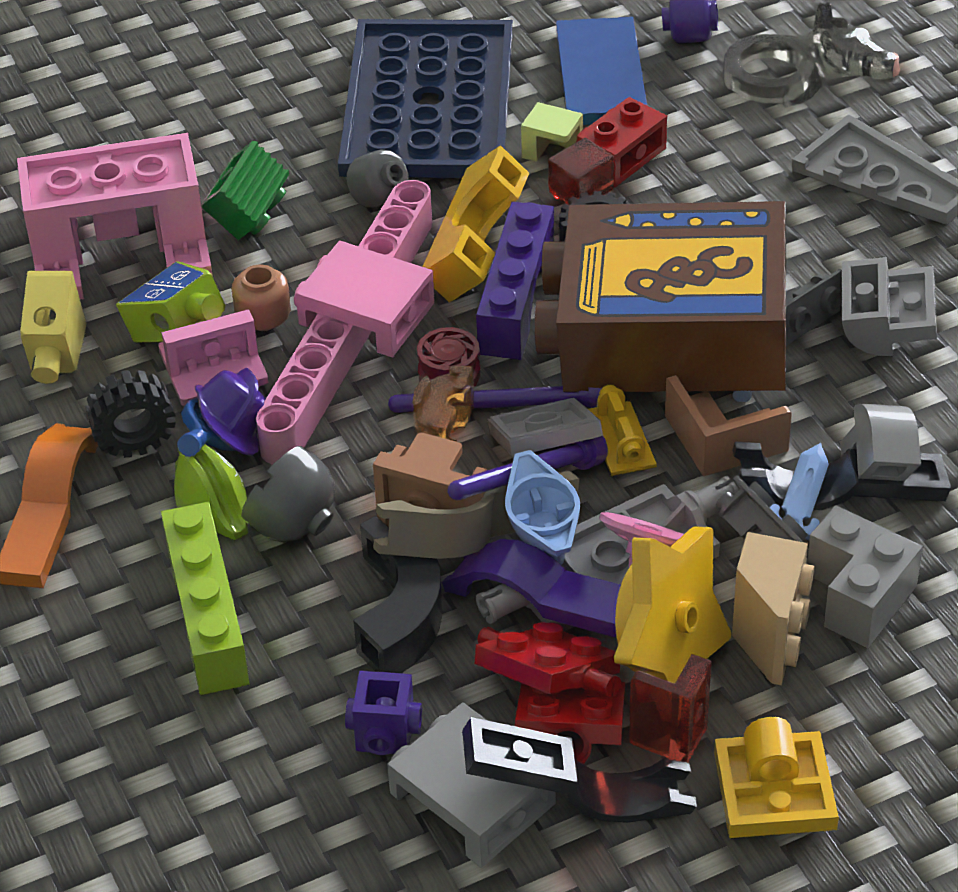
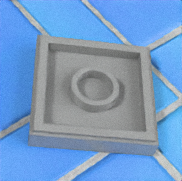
M575 398L491 416L488 419L490 435L511 457H514L516 453L528 450L536 452L603 436L601 420Z

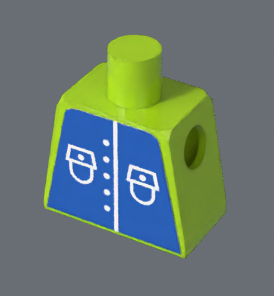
M178 261L116 304L133 342H163L161 332L218 318L222 315L226 306L208 270Z

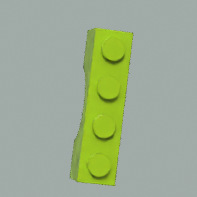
M209 502L161 511L174 582L179 594L199 694L204 695L250 685L242 635Z

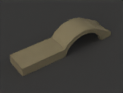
M571 471L559 472L571 483L578 494L579 478ZM508 485L484 492L481 501L471 506L452 510L429 509L414 506L402 500L376 504V513L381 518L389 519L388 537L374 539L373 548L379 554L436 559L463 557L478 552L486 544L490 543V537L516 533L509 521L505 507Z

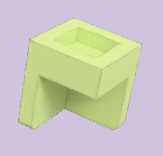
M537 102L521 125L522 158L537 162L550 143L577 150L576 139L577 135L583 130V113Z

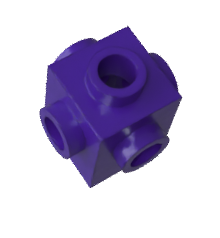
M359 671L355 698H348L345 727L346 729L354 730L356 751L371 752L377 755L395 754L401 747L410 745L411 734H420L422 703L414 702L412 674Z

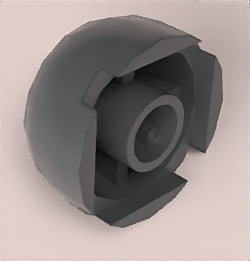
M297 446L286 452L267 470L272 478L265 485L264 489L260 488L257 484L255 485L243 505L241 517L258 533L270 540L282 543L300 540L309 533L314 536L319 535L329 525L334 516L329 511L335 498V484L329 469L313 452L308 451L306 448L304 449L302 446Z

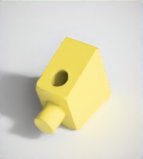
M28 271L20 329L21 340L29 362L32 378L40 383H54L58 380L59 373H72L77 370L86 329V320L72 271ZM50 309L56 313L55 319H50Z

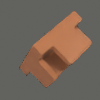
M418 433L408 450L407 447L396 445L391 454L381 451L373 463L376 504L402 500L414 506L452 510L468 507L481 501L483 493L462 500H453L448 495L447 489L451 482L469 476L452 471L462 455V444L426 433ZM476 467L472 475L487 471V469ZM377 514V517L389 527V519L381 518Z

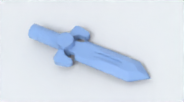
M821 443L800 454L782 505L785 515H790L808 535L805 539L809 541L810 534L820 522L818 519L812 518L808 526H803L802 521L811 517L829 465ZM773 504L770 509L782 520L778 513L780 506Z

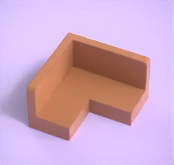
M676 375L666 378L665 417L703 477L741 466L740 460L733 456L732 449L735 442L760 443L762 453L766 458L789 451L792 413L787 406L772 410L767 408L727 420L708 391L689 396Z

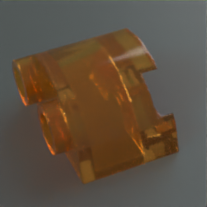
M473 366L449 367L450 374L438 376L431 381L427 375L414 389L412 402L415 437L418 433H426L457 442V440L449 436L457 431L458 428H466L474 408Z

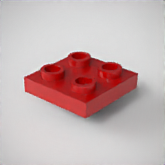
M621 682L618 694L615 697L612 696V698L592 689L584 690L582 688L566 689L548 694L522 683L515 717V727L558 735L562 731L577 733L581 738L572 741L573 752L577 760L584 764L590 757L592 744L621 745L625 682Z

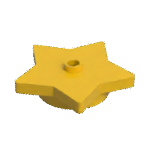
M693 526L671 547L653 538L633 537L632 564L622 580L618 593L615 615L618 647L614 655V662L629 667L637 674L648 675L662 712L667 718H686L702 663L731 638V630L713 592L712 527Z

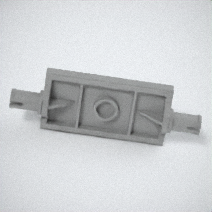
M727 476L696 492L687 490L677 495H674L665 484H662L605 512L636 518L685 534L693 526L707 527V518L720 511L716 506L718 499L726 492H731L734 495L738 488L734 481L731 482V478ZM600 514L577 524L571 551L565 553V560L561 566L570 572L621 584L629 569L630 554L626 552L628 541L608 529L599 519ZM713 536L714 559L719 556L720 543ZM505 584L476 595L479 611L490 624L526 606L535 613L541 622L561 625L563 632L575 627L542 618L532 603L519 592Z

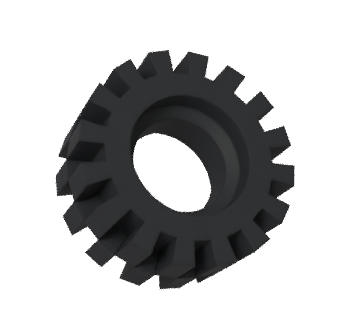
M129 370L121 371L122 379L118 380L112 374L106 377L107 386L99 382L94 387L96 395L89 393L87 397L88 406H85L95 442L98 443L100 449L105 451L108 448L109 454L116 457L120 450H122L124 458L132 457L133 450H138L140 455L148 454L146 447L149 445L156 450L162 446L159 438L168 440L172 435L170 428H175L176 424L174 418L176 415L166 386L163 382H159L158 377L154 374L147 378L145 371L137 370L135 377H131ZM145 409L133 418L116 419L128 410Z

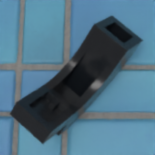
M375 515L360 524L363 558L392 585L394 590L382 603L353 619L356 653L375 672L403 673L424 656L439 632L443 612L440 567L436 558L379 554L373 548L374 539L388 537L389 527Z

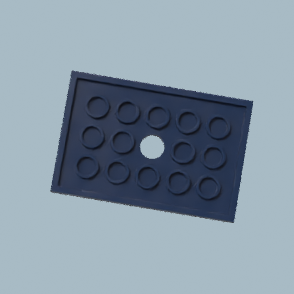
M358 19L338 159L339 177H347L349 165L355 158L380 149L391 150L399 155L406 165L408 177L439 179L463 178L469 166L501 145L506 150L513 20ZM423 93H436L441 101L435 105H420L417 103L422 99Z

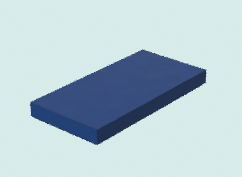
M633 17L556 21L565 109L583 113V125H591L605 115L608 110L616 107L628 97L647 105Z

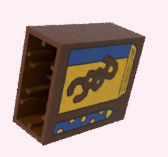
M785 201L569 205L565 241L544 242L542 249L544 295H559V300H537L535 308V344L537 355L560 356L563 392L589 391L588 387L603 388L607 385H614L623 392L666 391V378L675 375L686 391H786Z

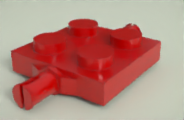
M551 622L536 623L533 625V629L519 633H502L487 626V629L486 627L482 628L478 634L474 664L545 693L553 694L566 689L582 688L584 690L592 689L612 698V696L615 697L621 688V679L615 675L620 673L621 667L620 664L614 662L616 651L601 646L602 642L599 639L571 635L563 632L561 625Z

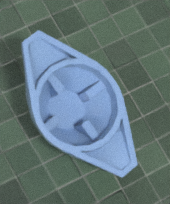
M528 450L516 453L505 496V507L509 521L523 542L539 548L562 565L565 560V553L571 551L580 513L579 496L568 480L534 452Z

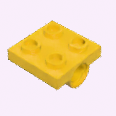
M765 717L747 726L744 737L715 739L714 755L729 838L837 830L839 816L820 731L792 733L791 726L785 719Z

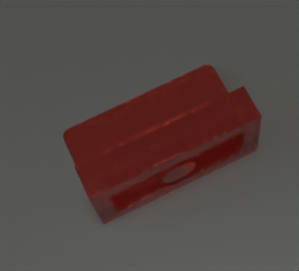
M691 654L675 684L641 671L635 672L631 679L629 742L632 745L672 760L689 762L708 726L711 660Z

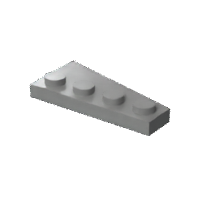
M850 114L792 159V170L794 172L947 225L958 216L957 178Z

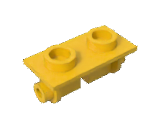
M604 386L599 392L597 407L588 410L601 420L603 437L608 446L605 462L611 476L657 467L631 402H625L624 392L616 388V386Z

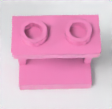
M339 240L328 255H324L320 259L317 268L308 279L302 281L296 289L294 304L297 307L299 325L309 327L316 315L321 314L373 331L376 334L377 353L393 358L434 305L433 270Z

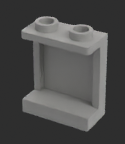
M462 702L449 714L441 715L435 719L428 731L411 745L401 747L393 755L391 761L387 763L390 794L397 800L410 793L465 836L466 856L482 868L556 804V793L466 774L462 730L470 717L486 719Z

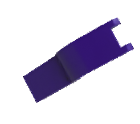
M499 539L486 544L478 552L463 556L464 560L457 569L442 581L445 592L464 597L471 592L474 580L489 579L497 581L524 596L535 606L542 618L617 638L615 615L621 584L567 571L555 559L539 548L520 540Z

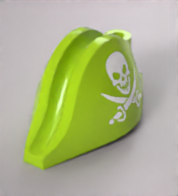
M206 444L201 447L197 454L191 457L181 454L178 449L179 456L175 462L174 496L177 508L209 502L217 533L233 540L248 534V522L241 517L243 505L247 500V493L244 482L236 469L217 451Z

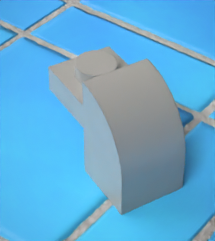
M857 404L854 406L855 425L840 441L841 456L848 449H857L859 479L905 481L921 465L918 427L912 410L906 406Z

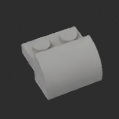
M887 257L843 261L842 324L848 340L855 347L866 353L878 356H893V343L937 339L936 293L933 266L888 270Z

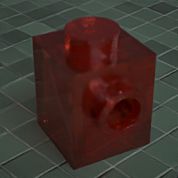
M583 138L548 159L549 193L567 205L568 199L573 196L579 199L581 193L587 192L590 196L594 195V191H601V195L607 194L614 189V156L587 138Z

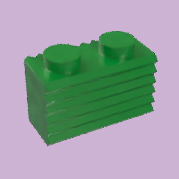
M251 141L230 159L227 167L203 200L204 202L201 204V207L237 240L241 239L248 232L256 235L271 218L266 213L267 209L275 207L285 196L287 191L282 185L289 176V170L283 169V164H278L276 158H271L270 153L265 152L264 147H260L257 141Z

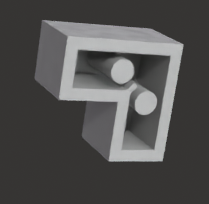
M835 505L810 534L807 561L808 565L814 566L813 578L828 585L824 627L869 648L917 587L923 546Z

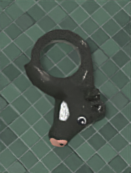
M830 2L818 4L814 28L805 36L761 34L747 36L735 42L728 48L724 56L722 73L724 84L729 91L732 90L745 99L761 103H783L784 108L802 104L811 99L820 90L828 77L869 76L885 80L899 75L900 66L898 54L878 46L866 28L851 25L843 17H833ZM760 58H776L795 65L798 71L791 76L780 79H765L746 72L742 66Z

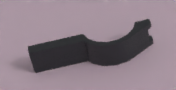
M735 442L732 451L733 456L740 460L741 469L738 475L748 487L754 481L757 482L775 502L774 504L782 508L795 470H786L772 464L763 455L760 443ZM848 449L839 459L829 463L813 511L824 510L844 503L852 496L946 502L951 486L942 455L920 453L921 465L905 481L859 479L857 449Z
M470 717L462 730L466 774L567 794L569 802L582 814L601 821L628 823L691 814L697 807L695 797L681 795L678 790L677 780H685L691 772L690 764L686 762L663 758L650 767L633 772L607 773L593 770L579 762L573 752L572 738Z

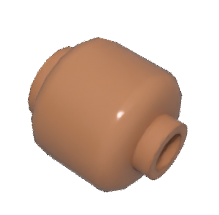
M253 265L246 268L234 279L231 286L234 312L237 313L249 309L254 320L255 330L268 331L280 326L288 319L291 312L289 287L286 277L280 271L267 265Z

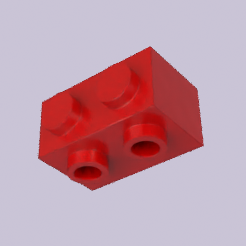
M631 97L626 98L577 135V169L614 188L666 149L667 115Z

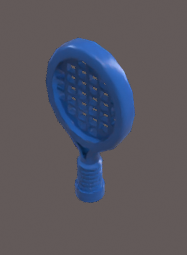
M198 398L188 400L181 412L183 423L190 432L185 433L178 440L177 447L181 454L190 457L194 456L201 450L204 444L222 451H235L208 426L200 411Z

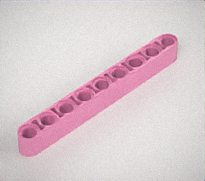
M407 180L397 184L368 229L359 247L411 263L432 227L431 191L429 186L419 180ZM321 314L316 315L264 401L263 407L257 413L256 425L260 454L266 462L273 465L291 449L297 446H302L303 448L306 446L369 337L370 330Z

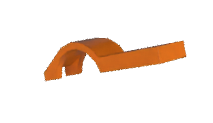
M55 423L37 437L30 450L25 467L22 501L0 553V584L44 588L71 517V489L78 459L84 449L86 452L95 453L98 447L91 427H68L65 424Z

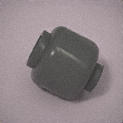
M380 149L359 156L349 165L347 171V186L350 194L357 203L370 208L383 206L393 188L397 184L409 180L405 163L399 155L391 150Z

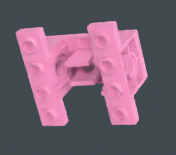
M188 133L17 158L23 213L35 271H72L80 300L84 299L79 265L83 264L76 217L92 215L97 241L139 235L135 208L152 206L159 250L165 254L167 268L178 261L206 269L212 275L198 181Z

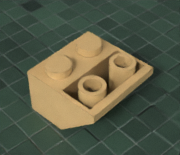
M747 532L736 571L732 636L772 684L782 685L786 666L796 667L801 637L795 636V633L799 634L800 629H806L811 600L804 599L802 596H809L814 566L806 564L808 543Z

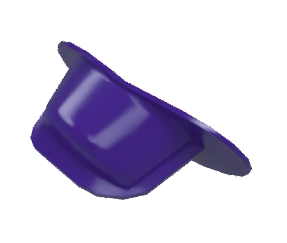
M244 368L237 374L223 370L204 386H195L200 411L208 426L222 441L236 451L252 456L259 450L256 416L266 399L258 390V380L250 369Z

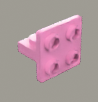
M249 309L161 332L163 342L158 345L159 352L182 406H185L188 400L198 398L195 391L196 385L204 386L223 370L237 374L240 370L248 368L257 378L259 386L268 383L267 372L258 355L255 325Z

